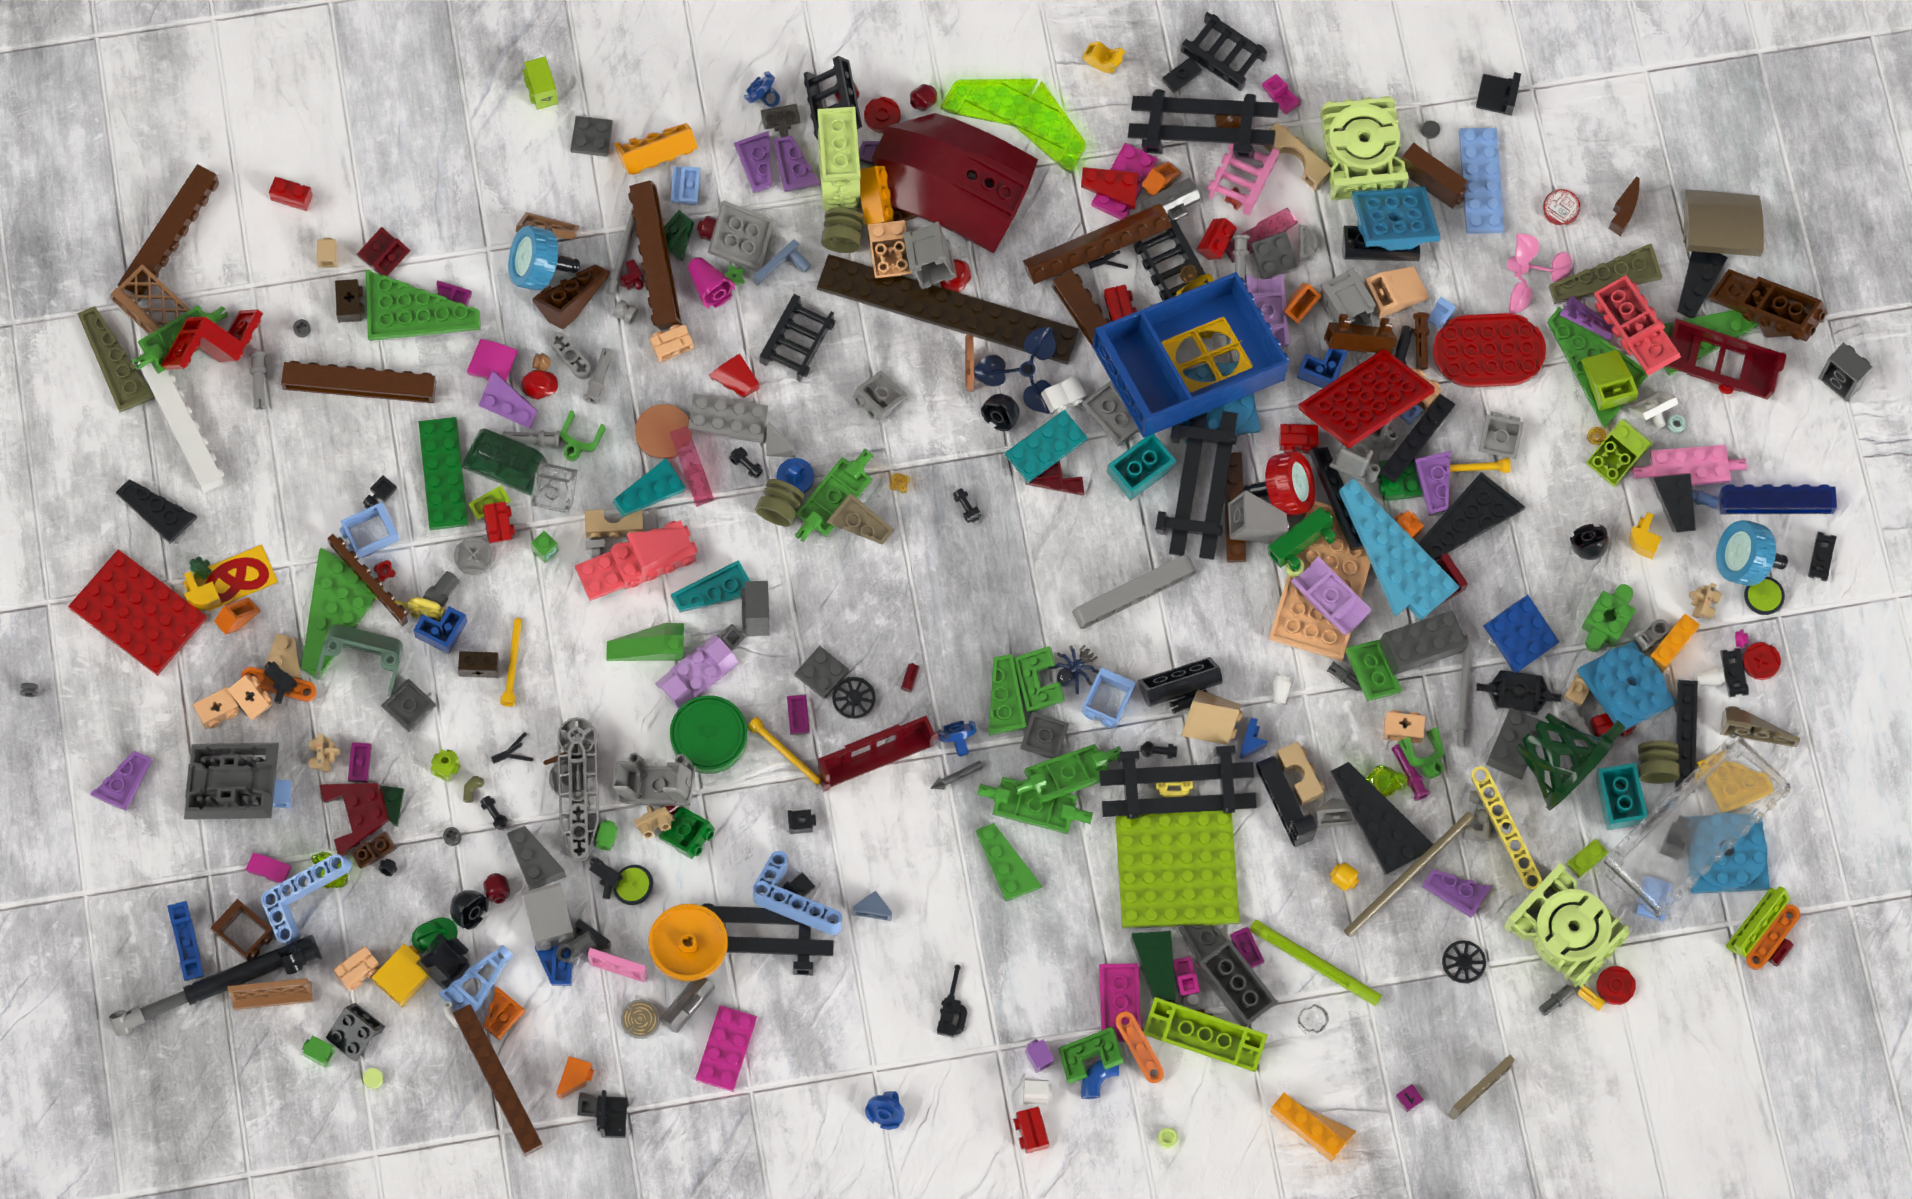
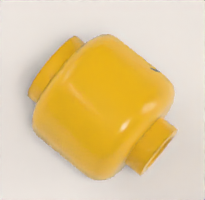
M1346 862L1337 863L1329 875L1332 877V884L1343 891H1347L1349 888L1354 889L1360 881L1357 878L1358 870Z

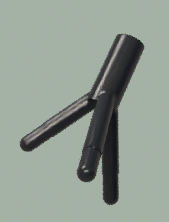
M1120 250L1088 262L1090 269L1104 264L1128 269L1127 265L1107 261L1120 254Z
M524 732L506 751L492 756L493 764L507 758L532 762L533 758L511 754L523 745L520 742L527 733Z

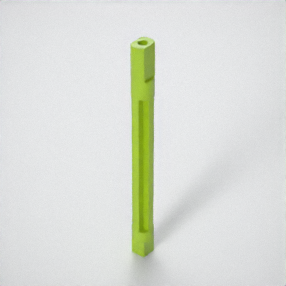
M1255 919L1251 925L1250 932L1375 1007L1381 999L1382 994Z

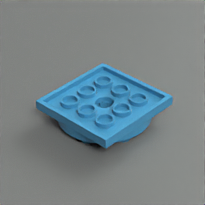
M1425 186L1352 191V200L1358 218L1357 225L1360 233L1363 235L1366 247L1379 246L1393 251L1413 249L1427 242H1440V233Z
M1239 361L1216 363L1223 376H1228L1234 371ZM1208 364L1183 371L1186 377L1195 381L1213 382L1216 380ZM1254 393L1207 413L1205 426L1207 429L1220 430L1222 412L1226 411L1238 413L1235 429L1237 436L1258 433L1261 430ZM1191 419L1182 422V425L1190 426Z
M1634 641L1619 648L1611 649L1603 656L1577 669V672L1612 722L1615 723L1617 720L1626 727L1624 731L1658 715L1677 703L1668 691L1665 677L1650 657L1639 650Z
M1719 813L1713 816L1685 817L1690 819L1687 828L1691 829L1686 837L1691 894L1764 891L1770 889L1767 865L1768 853L1764 838L1762 813ZM1726 846L1730 847L1734 851L1733 855H1725L1723 848Z

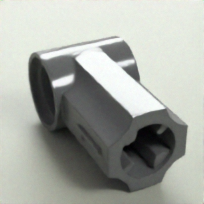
M446 571L436 585L431 586L425 592L423 598L437 602L441 607H444L448 601V596L457 587L460 580L453 573Z
M587 931L568 944L559 946L557 957L568 964L575 963L590 948L594 949L597 947V942L594 936ZM570 949L571 956L566 959L565 952Z

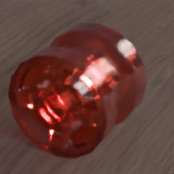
M1234 187L1232 189L1233 191L1240 193L1237 187ZM1228 196L1224 200L1226 203L1232 204L1235 210L1242 206V202Z

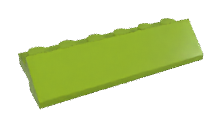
M1157 997L1154 998L1143 1032L1145 1036L1256 1072L1268 1034Z

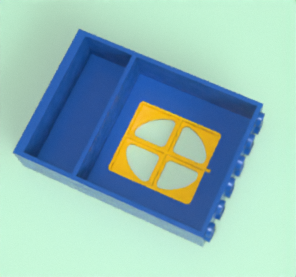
M1237 272L1095 328L1092 348L1143 438L1285 381L1289 357L1285 352L1283 353L1278 338L1272 334L1270 324L1265 322L1262 310L1259 307L1257 308L1252 293L1247 291L1244 279L1240 278ZM1205 331L1218 332L1228 336L1232 343L1209 351L1199 333ZM1186 338H1193L1201 355L1184 363H1178L1175 356L1179 345ZM1232 350H1237L1239 353L1238 365L1231 374L1223 376L1213 359ZM1205 362L1210 367L1216 380L1213 382L1195 381L1186 377L1183 371Z

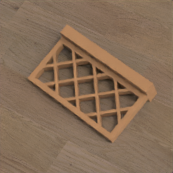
M143 264L110 295V299L148 335L161 328L160 325L164 326L171 322L165 321V312H176V318H178V312H188L190 310ZM141 271L148 276V282H137V275ZM126 286H134L135 295H127L122 289ZM137 286H148V295H137ZM151 286H158L162 291V296L151 295ZM138 299H148L149 308L139 307ZM151 299H162V308H151ZM165 299H172L175 302V309L165 308ZM151 312H162V321H154Z
M307 978L227 986L228 993L233 1001L234 1010L313 1002L312 982L308 981Z

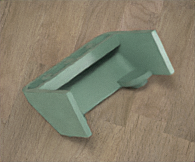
M339 624L330 626L322 647L315 679L320 678L325 655L335 657L342 652L343 647L381 656V666L385 670L393 672L387 695L390 697L403 651L402 642L397 638Z

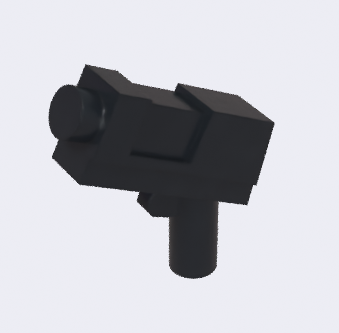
M269 661L265 665L266 670L264 674L275 683L273 688L277 690L274 702L281 704L284 694L287 693L289 695L292 689L297 687V683L287 672L285 673L280 669L278 664L274 661L272 663Z
M592 858L589 863L591 865L589 870L602 879L599 882L604 886L602 898L610 899L612 886L617 889L620 881L623 880V875L605 865L599 858Z

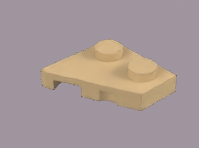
M277 633L266 664L269 661L271 663L274 661L285 673L287 672L291 677L301 679L295 638Z

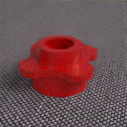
M389 560L381 562L373 568L374 572H377L380 582H384L385 579L393 578L396 575Z

